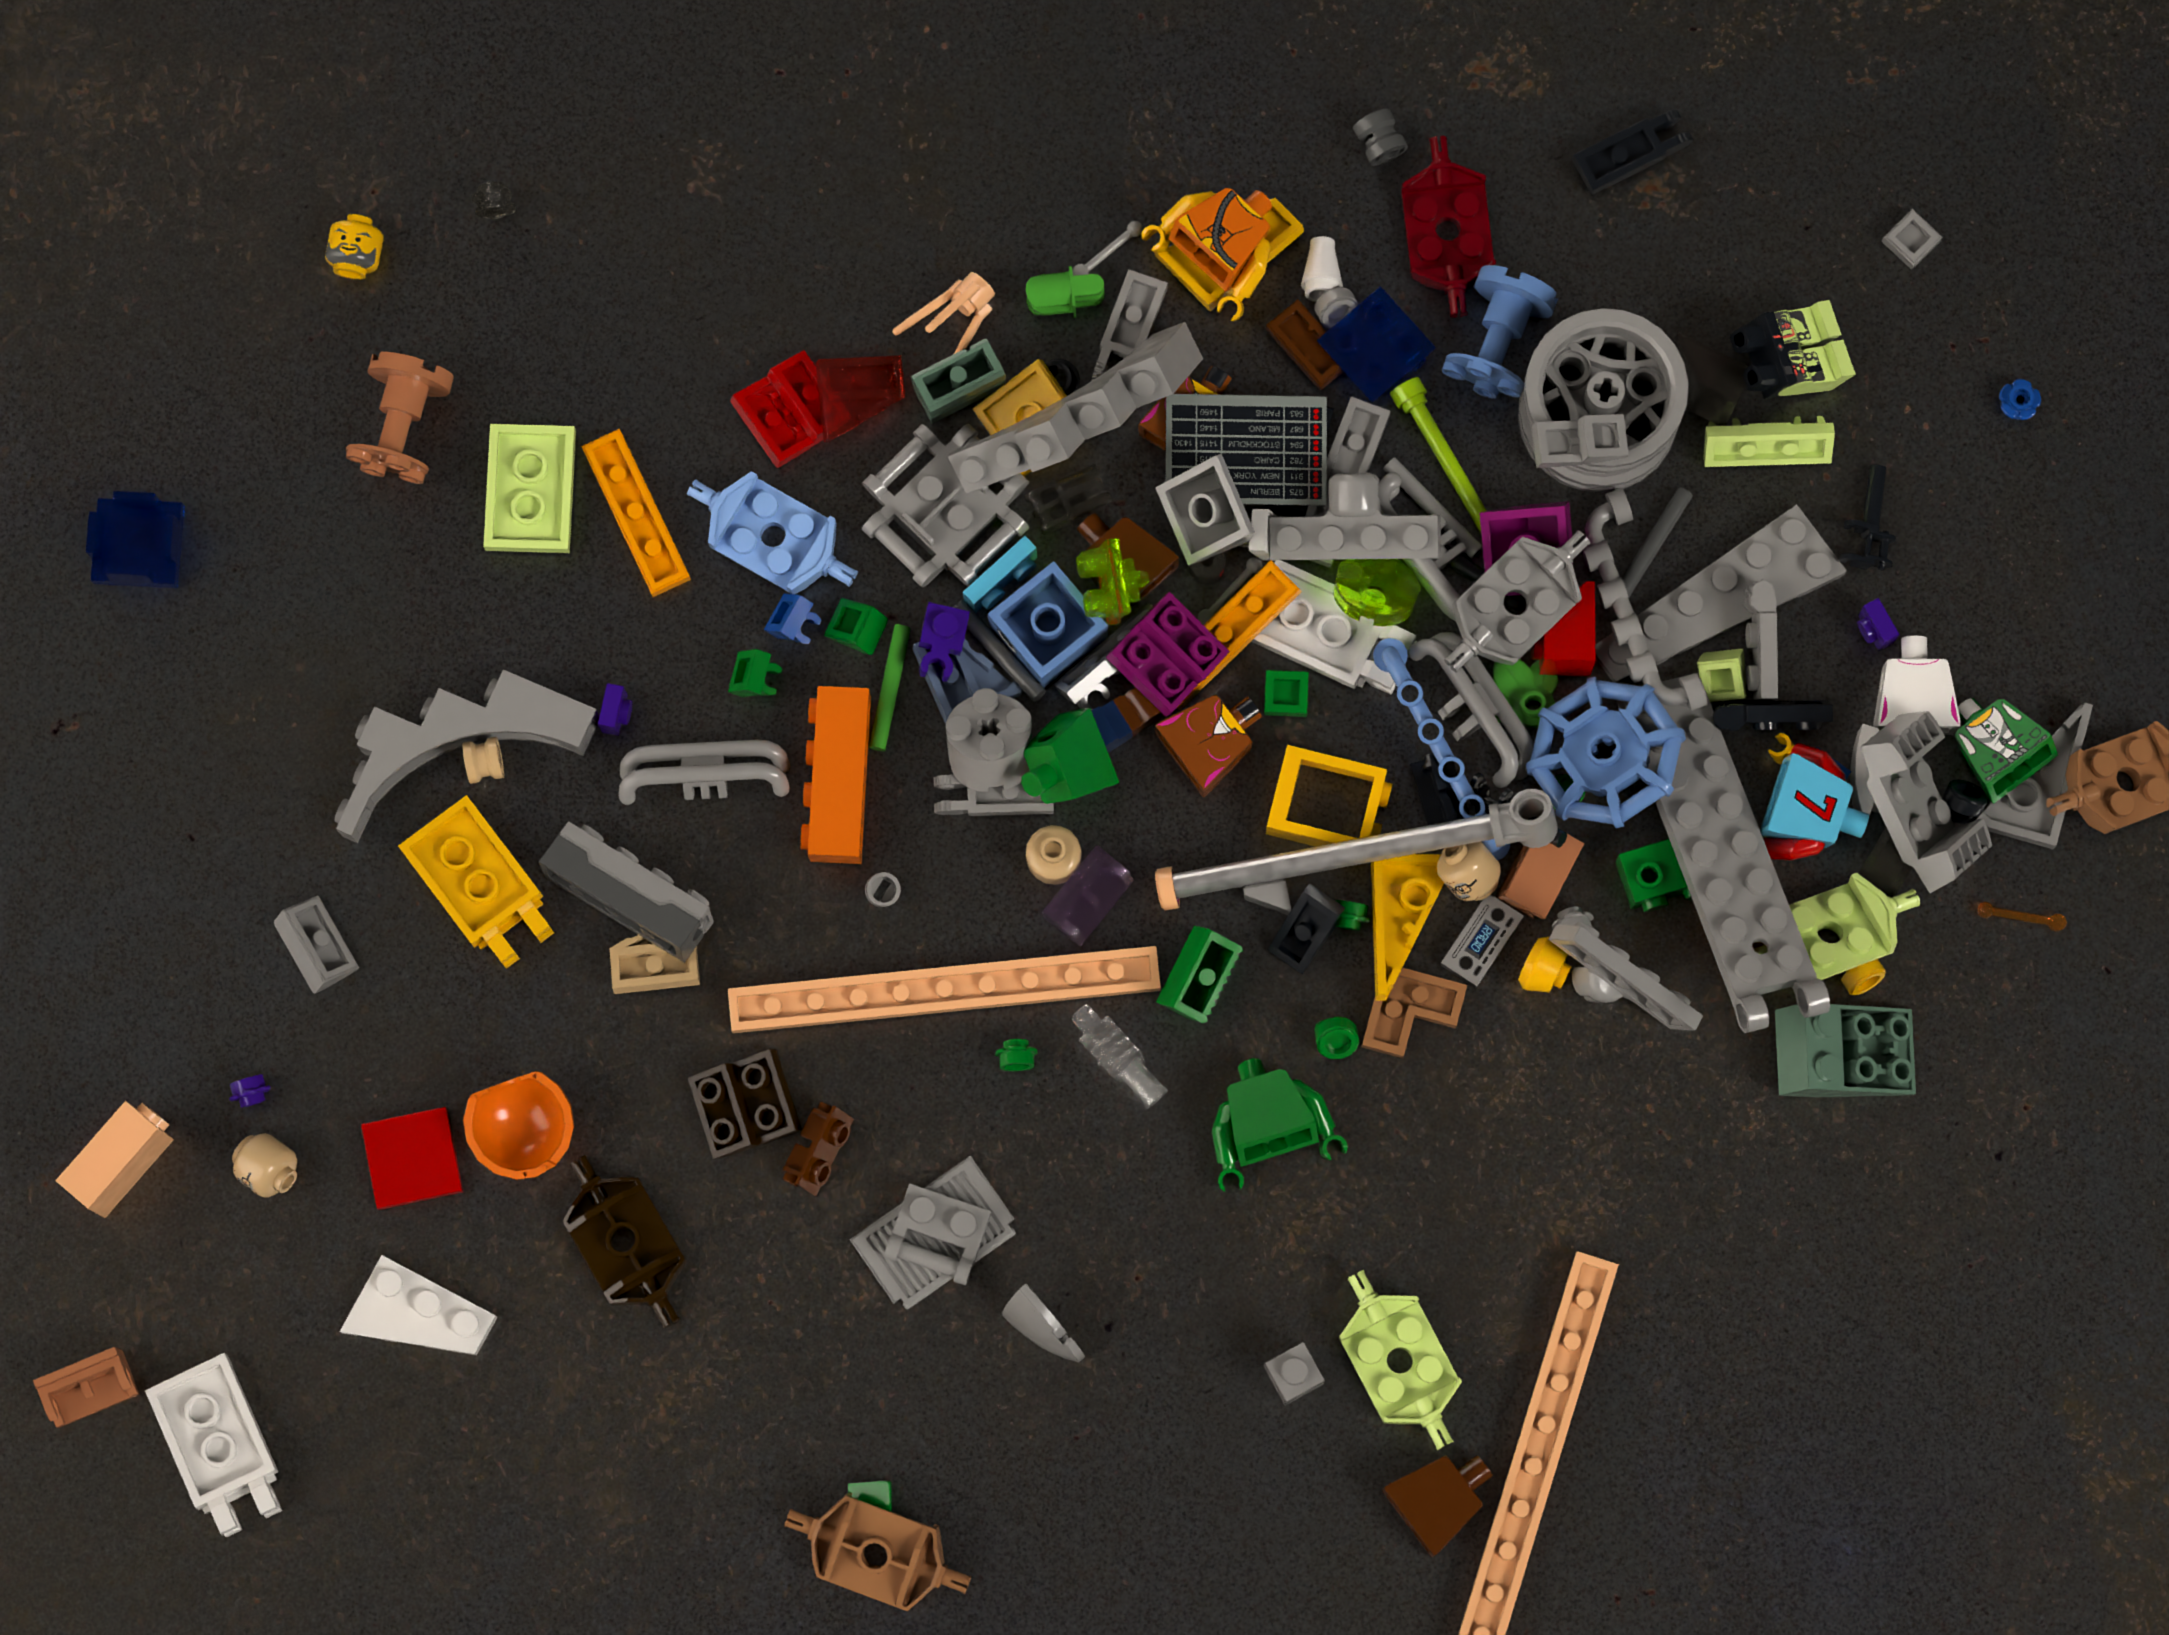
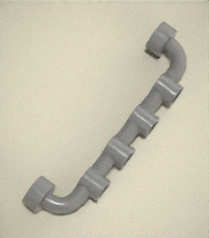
M1622 488L1606 493L1607 502L1595 508L1587 518L1585 533L1590 544L1582 550V555L1588 571L1599 570L1603 583L1596 585V589L1603 608L1607 609L1613 606L1618 620L1611 622V628L1618 646L1628 643L1633 657L1625 659L1633 683L1643 681L1644 685L1648 684L1655 688L1653 692L1661 704L1670 706L1687 704L1690 711L1706 706V695L1697 673L1679 678L1680 688H1668L1661 682L1655 660L1645 642L1641 625L1630 604L1624 582L1618 574L1610 547L1602 534V526L1609 519L1613 518L1616 526L1632 521V511Z

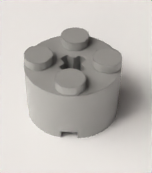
M989 688L977 690L972 697L962 701L952 710L946 722L948 758L954 777L964 786L980 792H989V787L1003 786V790L1021 783L1022 776L1030 771L1023 755L1024 749L1033 739L1030 712L1017 700L1006 695L997 694Z

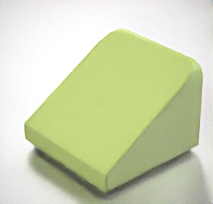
M1731 649L1702 653L1697 661L1699 678L1702 681L1709 701L1745 699L1747 695L1744 650Z

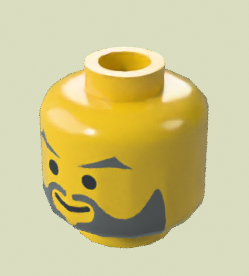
M350 214L347 216V220L337 221L332 224L325 259L333 267L335 274L350 279H365L366 274L372 273L378 268L384 239L383 234L378 228L372 226V219L362 215Z

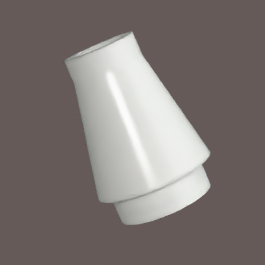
M1326 236L1314 237L1310 240V250L1301 282V288L1305 291V297L1317 302L1318 298L1326 291L1343 287L1335 252V240Z

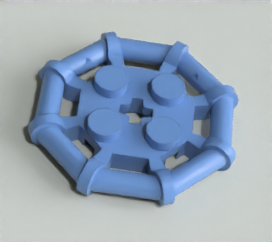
M1596 676L1587 678V683L1549 708L1542 707L1538 713L1540 721L1531 759L1526 763L1527 774L1533 776L1542 790L1550 797L1556 809L1555 815L1562 820L1575 818L1613 824L1615 828L1625 826V821L1663 796L1669 797L1674 791L1672 782L1681 743L1686 740L1684 729L1677 727L1654 694L1655 688L1648 684L1635 686L1597 680ZM1602 698L1629 703L1626 709H1619V711L1608 710L1606 706H1603ZM1587 702H1590V709L1570 722L1565 719L1566 716ZM1643 711H1646L1658 730L1646 734L1636 718ZM1555 730L1564 733L1563 747H1560L1559 754H1549ZM1602 742L1607 746L1615 744L1616 748L1612 751L1613 756L1608 759L1595 758L1594 756L1599 753L1597 745ZM1662 746L1656 774L1654 771L1647 769L1650 763L1649 753L1651 747ZM1564 767L1573 780L1572 785L1566 792L1552 774V771ZM1639 779L1648 785L1621 803L1618 793ZM1584 792H1590L1598 797L1607 795L1609 806L1579 801Z

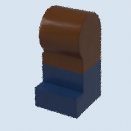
M1136 687L1104 706H1098L1091 710L1108 753L1164 716Z

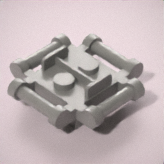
M968 423L944 446L928 427L921 424L913 432L915 437L875 476L870 474L862 482L865 489L884 506L865 522L862 530L871 539L876 537L914 574L913 580L922 588L928 585L943 569L946 571L949 569L963 584L969 587L978 578L976 574L1016 535L1021 537L1029 529L1027 523L1008 507L1023 492L1029 481L1019 473L999 481L1004 488L997 495L988 486L966 494L947 456L955 449L980 440L977 438L978 432ZM927 449L934 458L894 496L887 487ZM894 519L933 558L925 562L888 524ZM999 519L1004 523L966 562L959 559Z

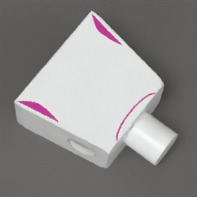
M1902 637V659H1888L1882 667L1873 727L1878 728L1880 731L1900 714L1929 711L1944 735H1954L1960 727V716L1948 660L1928 659L1927 637Z

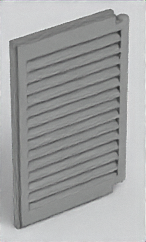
M971 1156L924 1187L933 1192L992 1212L975 1262L1016 1234L1015 1230L1008 1225L1015 1220ZM901 1203L852 1237L850 1241L893 1304L902 1300L904 1308L908 1310L954 1277L900 1258L896 1262L884 1258L887 1243L902 1206ZM909 1230L904 1242L959 1261L964 1252V1249Z

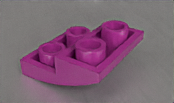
M1168 592L1122 638L1106 658L1167 717L1200 682L1206 679L1230 651L1175 596Z

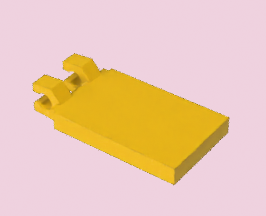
M467 795L398 845L474 948L479 946L483 950L489 945L506 969L520 958L503 937V934L520 921L524 920L540 943L554 934V931L537 910L543 905V902L540 900L543 895Z

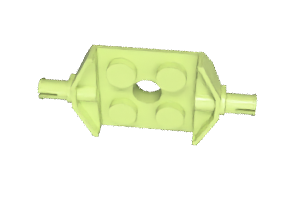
M1362 1270L1356 1275L1364 1289L1361 1288L1355 1274L1347 1278L1359 1299V1308L1339 1336V1339L1384 1424L1399 1425L1421 1424L1423 1428H1427L1436 1449L1439 1450L1445 1445L1437 1431H1439L1446 1446L1454 1442L1441 1419L1443 1418L1441 1412L1462 1383V1380L1458 1378L1418 1302V1297L1379 1296L1378 1293L1374 1292L1364 1273L1365 1271ZM1395 1349L1407 1351L1412 1358L1410 1370L1405 1373L1393 1372L1387 1364V1356L1391 1351Z

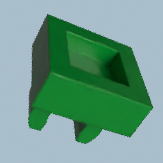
M759 649L740 651L737 654L728 692L740 697L775 695L777 689L768 687L764 682L766 673L773 675L781 674L782 668L776 663H769L770 653Z

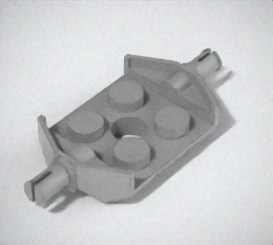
M1577 530L1562 547L1555 548L1525 537L1520 538L1452 604L1462 640L1460 641L1461 644L1444 659L1445 663L1449 666L1461 655L1462 657L1451 667L1457 673L1471 657L1480 655L1494 662L1513 666L1582 599L1572 563L1573 559L1590 544L1589 539L1585 537L1573 548V545L1584 535L1581 531ZM1516 592L1525 598L1526 608L1522 614L1513 615L1505 609L1504 597L1506 594Z

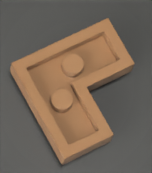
M1402 968L1387 1000L1381 1001L1374 998L1362 1048L1403 1059L1414 1018L1456 1029L1467 985Z

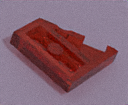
M901 355L819 359L816 362L824 442L835 440L905 397Z

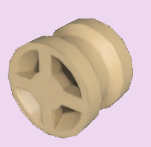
M497 737L487 738L485 743L475 744L472 741L462 743L464 763L470 784L480 782L482 777L504 778L503 759Z

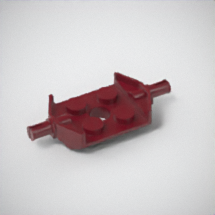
M1437 136L1429 139L1432 155L1430 166L1402 183L1401 187L1411 278L1426 287L1445 291V295H1448L1450 317L1457 318L1458 316L1457 302L1460 317H1465L1468 315L1465 299L1466 288L1475 284L1481 267L1496 265L1493 255L1486 197V175L1451 162L1448 155L1447 137L1440 136L1439 152ZM1442 222L1454 223L1460 232L1458 237L1450 241L1441 239L1436 233V228Z

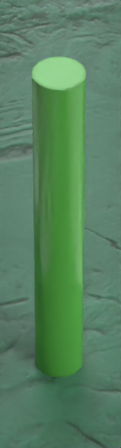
M901 624L894 625L869 748L876 751H885L911 631L910 627Z

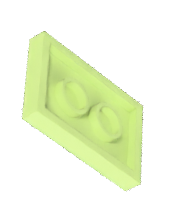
M490 424L483 546L485 551L570 553L576 429L574 426Z

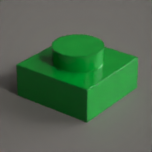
M1266 670L1264 715L1307 717L1309 672Z

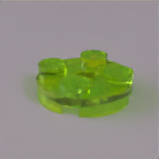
M1346 559L1338 566L1333 596L1340 609L1349 617L1360 621V617L1363 616L1368 619H1374L1373 625L1392 626L1409 618L1418 600L1421 586L1413 571L1398 559ZM1369 586H1377L1384 591L1382 593L1377 589H1369Z

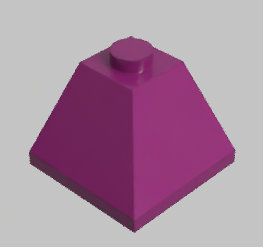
M1569 501L1529 504L1480 512L1485 572L1522 537L1555 548L1562 547L1572 537ZM1510 592V593L1506 594L1505 596H1513V595H1521V594L1516 593V592Z

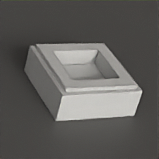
M1912 209L1883 237L1881 242L1912 270L1941 242L1943 237Z

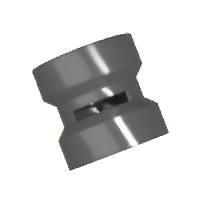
M1381 109L1370 113L1353 126L1358 140L1365 142L1367 147L1365 154L1372 166L1387 163L1403 154L1408 148L1403 135L1397 133L1394 128L1396 121L1390 109Z

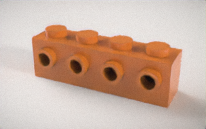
M818 686L817 698L809 699L808 723L815 724L814 740H807L806 765L813 766L812 782H804L803 807L810 808L809 824H802L801 849L808 850L810 862L862 864L871 710L869 688Z

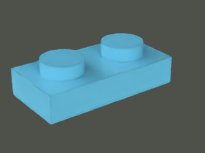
M1024 536L962 592L964 601L975 613L982 607H985L987 610L991 609L1005 595L1004 587L1014 578L1019 582L1036 567L1034 562L1037 558L1036 546Z

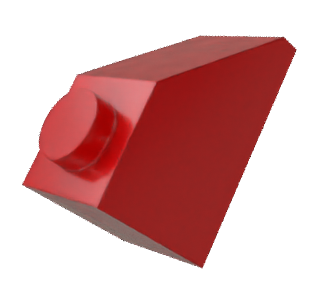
M1586 581L1579 587L1582 599L1532 646V659L1539 660V675L1591 676L1596 661L1595 581Z

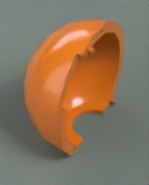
M539 1071L518 1076L471 1094L468 1098L463 1119L466 1142L476 1159L493 1173L516 1180L538 1177L556 1166L568 1150L574 1130V1119L570 1101L558 1083Z

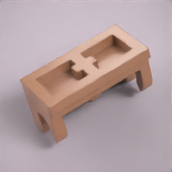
M1567 834L1566 841L1560 848L1551 843L1540 848H1530L1522 845L1495 897L1530 918L1534 919L1537 916L1541 919H1546L1584 843Z
M116 1347L33 1380L46 1415L50 1422L54 1421L56 1428L63 1427L140 1395L124 1352Z

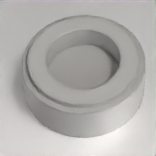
M1337 287L1326 291L1318 298L1315 304L1317 317L1321 324L1328 329H1339L1347 326L1356 318L1359 312V304L1355 296L1349 289L1344 287Z

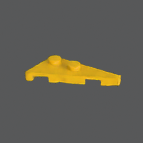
M1411 854L1371 862L1375 1000H1387L1444 885V882L1437 874V863L1441 854Z

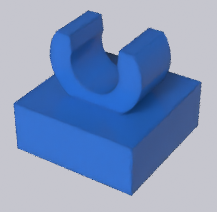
M784 593L763 630L778 639L809 644L811 639L801 632L803 622L807 620L811 624L820 625L822 620L816 613L809 612L813 606L812 602L801 595Z

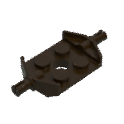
M587 1156L579 1157L578 1159L584 1167L586 1174H584L576 1160L571 1162L570 1166L582 1184L580 1186L582 1191L570 1206L562 1222L609 1304L612 1306L648 1304L649 1307H653L664 1329L671 1326L664 1310H666L671 1321L675 1324L680 1318L670 1304L667 1293L687 1262L685 1257L682 1255L638 1177L601 1179L600 1176L596 1175ZM621 1228L631 1229L635 1235L633 1247L626 1252L614 1250L611 1244L612 1235Z

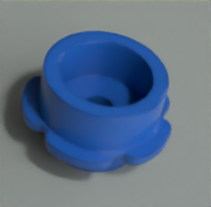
M2017 379L2011 385H2004L1999 394L2001 410L2006 416L2015 420L2030 419L2036 414V407H2039L2041 404L2040 392L2037 389H2033L2032 384L2024 379ZM2022 396L2024 402L2018 403L2016 397Z

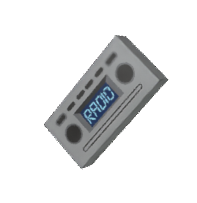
M1493 895L1488 896L1482 900L1442 960L1440 966L1474 988H1477L1524 916Z

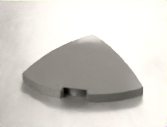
M1025 1283L1006 1304L1002 1311V1316L1036 1345L1057 1356L1079 1363L1085 1357L1081 1349L1071 1337L1069 1338L1066 1335L1067 1332L1060 1325L1059 1321Z

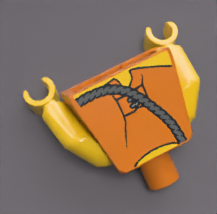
M1224 188L1218 193L1208 191L1185 195L1161 218L1162 223L1159 226L1149 225L1145 227L1141 237L1142 240L1147 241L1153 234L1159 233L1160 241L1152 247L1151 251L1162 253L1169 247L1171 241L1225 292L1232 287L1234 292L1231 296L1223 297L1218 302L1217 311L1220 313L1226 302L1234 301L1237 304V312L1231 321H1236L1242 317L1244 312L1243 299L1250 298L1266 273L1271 247L1266 237L1271 227L1263 216L1272 209V204L1269 198L1259 190H1255L1245 200L1231 188Z

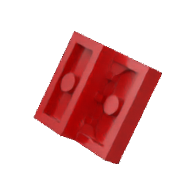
M805 350L770 368L766 377L733 394L730 403L776 468L801 455L835 432L851 418Z

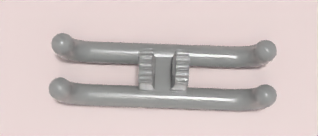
M1441 632L1430 639H1422L1414 643L1408 649L1409 657L1415 661H1419L1427 655L1434 657L1459 692L1458 695L1438 711L1442 720L1452 718L1466 705L1473 713L1452 733L1456 741L1464 740L1482 727L1499 752L1502 761L1501 768L1493 776V784L1498 788H1504L1513 779L1523 780L1528 776L1526 763L1531 759L1534 742L1478 656L1471 657L1463 665L1475 684L1472 683L1462 667L1457 673L1451 669L1458 661L1457 659L1449 666L1444 661L1461 644L1462 636L1454 632ZM1496 715H1497V717L1499 718V720L1501 721V723L1503 724V726L1505 727V729L1507 730V732L1509 733V735L1511 736V738L1513 739V741L1515 742V744L1517 745V747H1518V749H1519V754H1520L1519 760H1518L1517 751H1516V749H1515V747H1514L1512 741L1510 740V738L1508 737V735L1506 734V732L1504 731V729L1502 728V726L1500 725V723H1499L1498 720L1496 719V717H1495Z

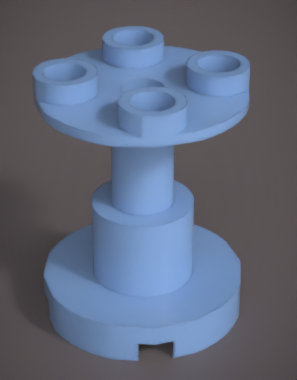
M1487 265L1481 267L1474 286L1482 297L1490 301L1482 321V325L1488 329L1479 355L1476 357L1462 353L1448 354L1442 372L1451 378L1473 383V391L1481 396L1495 399L1498 392H1501L1508 396L1519 398L1524 389V382L1515 373L1502 367L1503 360L1511 340L1522 337L1529 317L1549 318L1552 316L1558 302V298L1555 299L1557 293L1552 287L1531 275L1521 272L1519 279L1505 276L1508 268Z

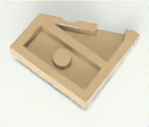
M639 935L626 938L609 948L614 994L700 985L697 946L685 963Z

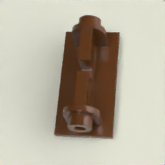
M823 1102L819 1103L817 1109L812 1108L800 1133V1136L812 1141L809 1148L795 1143L782 1169L785 1172L782 1180L793 1186H800L813 1196H817L821 1186L830 1177L831 1165L840 1147L849 1138L850 1127L854 1119L834 1105L831 1107Z

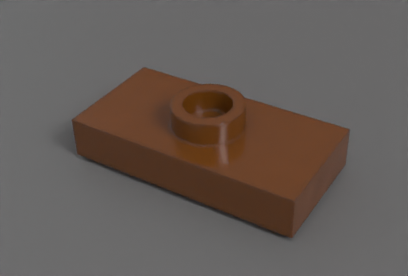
M1298 299L1266 325L1268 333L1319 391L1352 365L1353 361Z

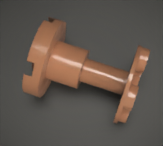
M380 352L379 357L373 354L368 367V374L386 384L379 408L380 411L386 414L378 446L350 444L345 450L347 453L346 458L360 463V470L364 473L384 477L385 472L388 471L399 474L398 477L404 481L422 484L425 475L428 474V466L415 458L403 454V449L411 421L417 422L421 420L427 396L446 397L450 394L454 380L452 373L436 365L435 371L431 372L423 366L424 360L405 354Z

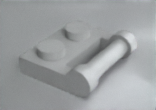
M909 1183L892 1234L887 1243L884 1258L895 1262L900 1258L952 1276L954 1277V1282L966 1286L992 1212ZM908 1230L964 1249L960 1261L904 1242Z

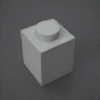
M1304 1342L1271 1359L1264 1365L1285 1406L1322 1386L1325 1381Z

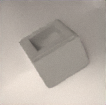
M1280 879L1249 885L1243 889L1246 901L1285 915L1290 914L1291 905L1286 880Z

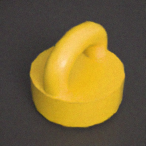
M1876 959L1847 970L1841 982L1850 995H1860L1875 987L1884 978L1886 971L1880 961Z

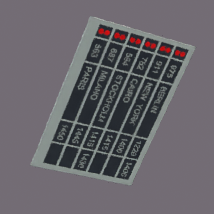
M1172 394L1167 396L1166 482L1202 462L1222 454L1243 504L1327 505V397Z

